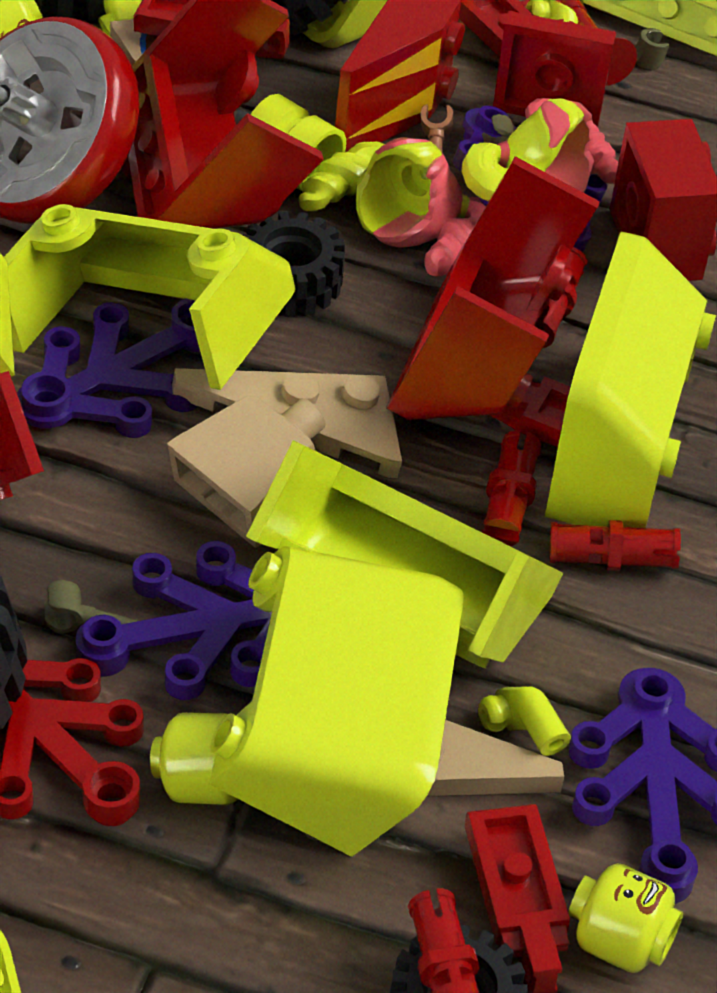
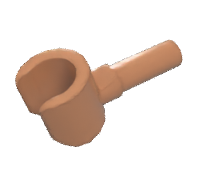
M428 104L421 108L420 112L422 130L428 136V141L435 144L442 152L444 138L453 129V110L451 106L447 105V118L443 122L436 124L428 120Z

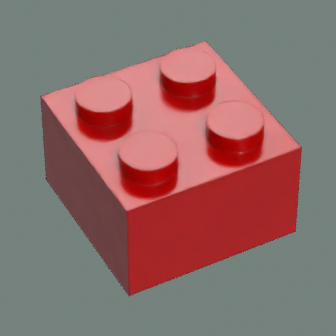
M692 118L626 122L609 208L618 234L620 235L622 231L646 237L688 281L703 280L708 257L715 254L717 245L715 231L717 223V177L711 165L709 144L706 141H701Z

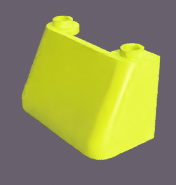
M283 546L274 554L271 552L264 553L257 561L249 578L248 586L254 590L252 599L254 606L264 612H272L252 702L237 715L232 713L226 715L212 737L210 750L216 756L209 784L353 857L413 813L422 804L434 783L440 758L464 593L461 588L436 575Z

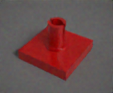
M508 11L504 25L493 106L503 110L505 113L526 117L525 110L535 99L562 98L581 103L592 114V123L598 127L616 32L575 24L570 20L569 22H564V19L554 20Z

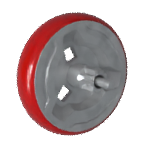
M45 17L18 26L0 38V217L5 220L33 225L44 211L56 205L67 204L76 208H85L111 184L130 152L139 118V91L136 75L126 54L117 42L104 31L90 23L69 17ZM38 79L44 88L41 94L31 90V84ZM72 110L83 111L82 119L70 112ZM26 140L32 145V149L18 164L16 157Z

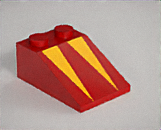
M387 0L340 69L335 127L345 134L347 139L345 152L360 142H383L421 123V108L428 104V119L431 118L442 99L449 100L452 97L459 75V69L452 67L453 56L457 55L465 32V24L458 22L461 0Z

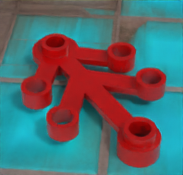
M75 658L68 662L28 660L22 669L26 677L24 687L60 688L61 695L65 700L32 698L23 689L20 698L16 702L8 701L13 714L9 718L0 768V817L11 820L18 819L28 814L33 807V785L29 778L34 743H36L83 790V805L91 818L99 824L109 827L124 824L137 812L140 805V780L138 774L132 767L122 762L109 761L98 763L64 728L103 731V736L109 743L121 747L130 746L138 742L144 733V713L141 706L129 699H118L110 703L92 702L101 692V672L99 666L94 661L86 658ZM77 678L90 680L85 684H74L71 682ZM120 719H127L133 722L127 726L114 724L115 721ZM8 791L22 793L21 796L15 799H7L1 796ZM107 798L120 799L118 801H104Z

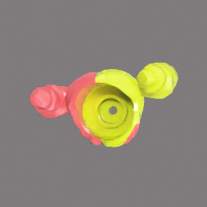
M539 98L527 106L525 110L526 120L517 127L506 141L500 142L497 145L488 142L473 144L462 162L461 170L466 186L476 196L489 202L515 156L583 193L587 188L590 174H597L604 183L614 184L618 161L615 159V150L611 147L610 142L605 141V135L599 132V128L592 123V114L581 103L562 98Z
M406 137L397 138L386 144L381 142H360L347 152H335L328 159L323 160L318 171L304 182L303 193L299 196L300 207L304 211H318L325 208L330 202H338L345 195H356V211L359 222L364 230L389 246L398 248L419 246L436 238L437 242L431 246V249L425 253L424 257L426 272L432 276L447 275L486 207L479 197H468L462 194L457 178L450 170L444 154L435 144L425 139Z

